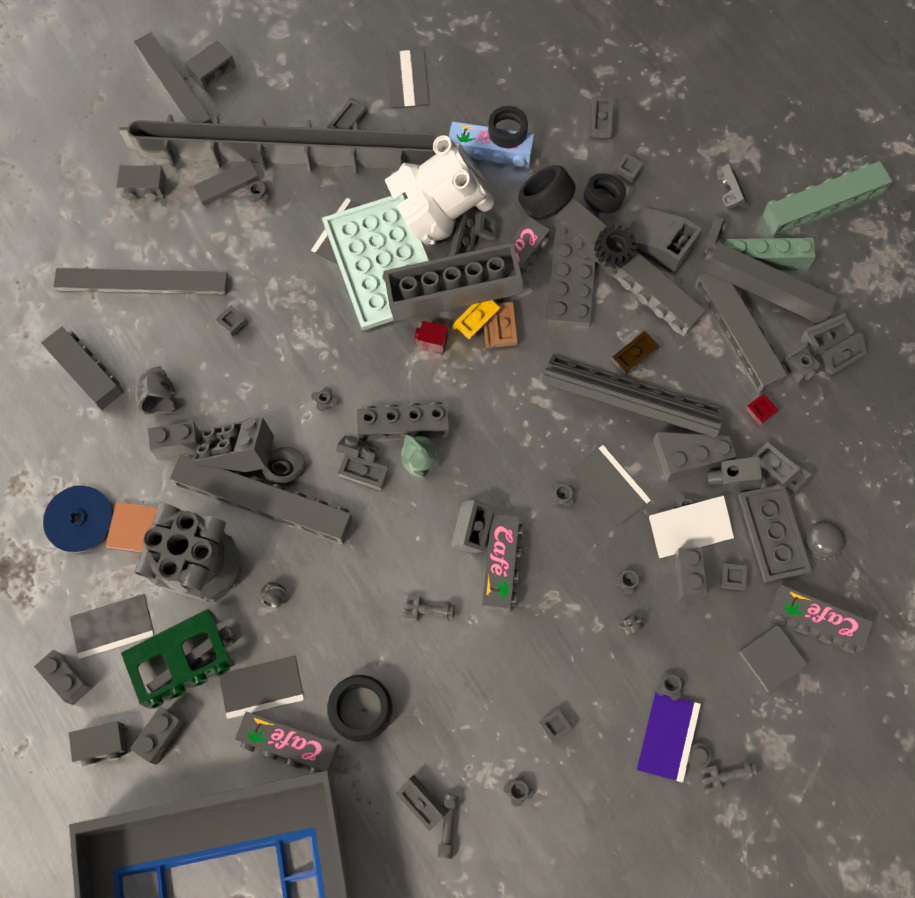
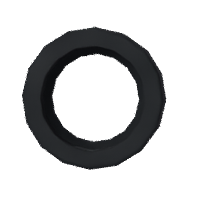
M502 106L492 112L488 121V134L495 145L507 149L515 148L526 139L528 120L522 110L514 106ZM502 120H514L520 125V130L515 134L505 135L496 130V124Z
M605 173L592 176L584 191V200L587 205L593 210L605 214L618 211L626 196V187L623 182L617 177ZM595 189L607 190L610 193H612L615 198L603 197L599 195L595 191Z

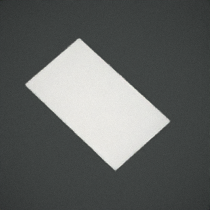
M724 496L649 516L659 558L675 554L678 548L703 547L734 538Z

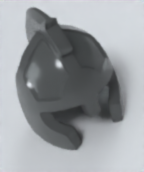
M159 366L142 373L134 387V397L140 411L144 414H153L157 411L160 413H170L176 409L175 402L169 400L176 391L165 370Z

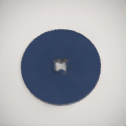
M89 486L69 487L54 496L47 505L43 516L45 535L55 547L69 553L89 551L97 547L107 537L113 517V510L109 500L97 489ZM76 515L81 516L82 521L80 523L74 519Z

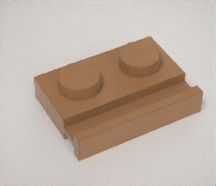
M513 302L496 303L500 309L483 325L485 348H489V346L517 345Z

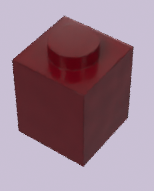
M422 320L421 327L416 328L414 336L418 349L443 355L448 339V326Z

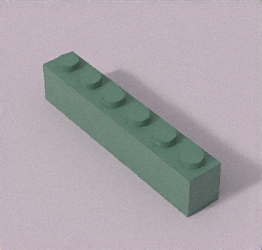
M880 161L874 164L867 163L856 171L849 170L838 178H829L817 186L811 185L799 193L793 192L781 200L775 199L770 201L766 205L762 217L773 236H776L886 193L893 181Z

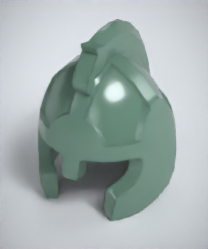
M404 436L405 443L401 452L402 464L410 474L424 478V470H433L434 464L435 466L439 465L437 448L426 437Z

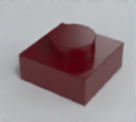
M762 394L745 408L759 426L779 411L765 394Z

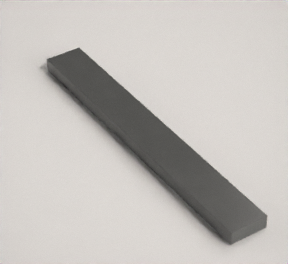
M56 268L53 288L55 291L226 295L228 275L227 272Z

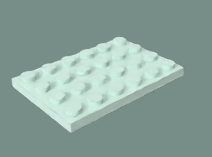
M403 194L395 199L393 196H389L322 218L362 331L394 321L389 307L383 271L429 261L421 240L408 227L398 208V205L405 201Z

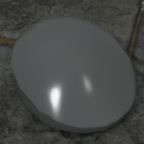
M293 447L277 448L270 452L267 466L263 469V474L269 482L274 484L291 482L302 472L305 465L304 456Z

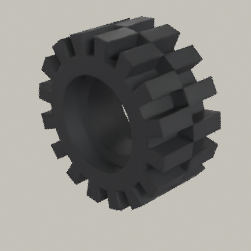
M611 225L610 228L607 226L599 233L594 251H596V258L600 256L598 260L600 263L606 262L604 266L608 267L609 264H612V268H616L618 264L619 268H621L631 260L636 250V239H632L634 237L633 233L628 234V228H625L623 231L621 230V225H618L617 229H615V225ZM609 241H616L622 245L623 251L614 252L608 248L607 243Z

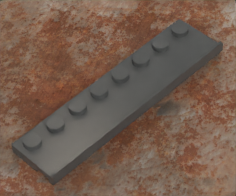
M555 354L552 355L542 377V383L712 437L718 436L723 415V407Z

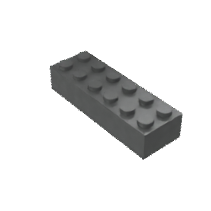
M513 242L383 271L389 307L394 322L524 293Z

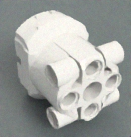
M445 135L439 136L433 143V150L436 155L421 165L403 163L399 170L385 179L394 199L403 193L408 198L399 204L398 208L408 227L427 246L435 245L438 240L449 237L453 232L456 218L473 206H476L481 211H488L494 205V197L488 192L486 180L476 167L475 162L468 156L460 143L455 144Z

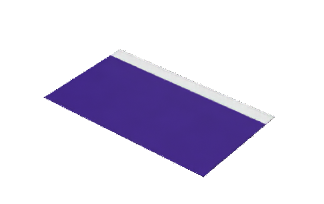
M655 692L637 770L683 782L701 704L683 699L674 701L667 695H660Z

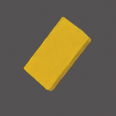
M493 300L472 304L454 322L451 329L454 332L458 329L470 339L500 307Z

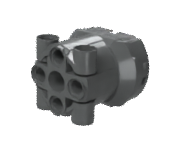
M160 503L152 525L144 534L142 548L145 551L141 552L134 573L149 578L151 583L165 590L207 602H217L235 586L238 573L241 571L239 553L232 536L224 532L225 521L212 516H205V519H203L200 515L191 511H181L175 506ZM187 540L189 542L188 548L183 554L173 555V547L178 541ZM208 549L207 557L199 559V553L202 550ZM171 566H177V571L173 575L168 576V569Z

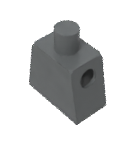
M760 457L722 461L721 470L707 471L708 485L722 484V491L725 493L747 492L760 489L762 482Z

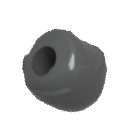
M268 582L260 593L261 601L271 608H278L287 597L285 587L276 582Z

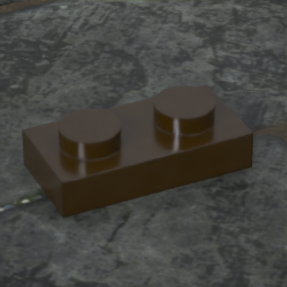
M644 331L613 355L611 361L627 375L654 354L660 346Z

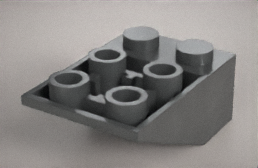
M644 207L629 227L628 234H634L632 239H636V249L676 272L698 242L702 228L684 217Z
M263 417L202 430L192 462L196 465L241 472L264 469L268 463L274 434Z

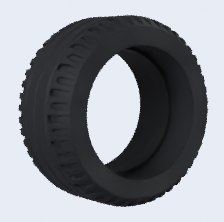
M558 165L548 166L532 175L523 184L519 191L518 201L529 217L534 220L547 219L560 212L572 200L576 185L565 168Z
M353 675L340 681L332 690L327 703V713L333 728L344 738L356 742L369 741L383 733L390 723L393 712L392 700L385 686L377 679L367 675ZM357 688L372 690L378 696L381 704V711L377 720L371 726L364 729H354L347 726L340 716L342 699L348 692Z

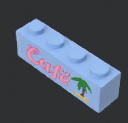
M452 122L449 138L455 144L460 143L470 158L489 160L495 163L514 164L519 167H529L534 134L527 133L526 139L522 144L515 148L507 149L501 148L491 141L488 127ZM496 128L498 132L505 135H511L518 132Z

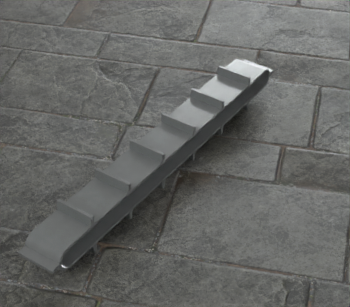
M171 114L168 115L167 121L136 120L131 122L128 127H119V131L128 149L136 150L141 157L169 158L172 166L175 165L176 159L214 160L217 168H220L221 161L245 162L250 160L251 162L261 163L263 170L266 169L267 163L307 165L308 172H311L313 165L353 167L354 174H357L358 167L399 169L403 163L421 165L436 155L433 150V143L439 137L434 133L404 132L403 124H401L400 132L358 130L357 122H354L353 130L312 128L310 120H308L306 127L266 126L264 118H261L260 125L220 124L218 116H215L213 123L174 122Z

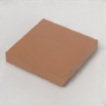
M116 502L106 547L140 553L145 551L142 548L144 534L152 525L158 508Z

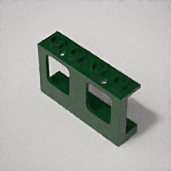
M206 609L121 652L140 705L148 709L158 708L164 704L165 700L171 697L182 696L186 693L187 689L193 686H201L208 682V678L214 675H223L230 670V667L236 665L235 661L229 657L216 625L219 622L213 612ZM206 632L217 658L214 662L196 671H192L182 645L184 642ZM162 654L172 676V682L148 694L138 668L142 663Z

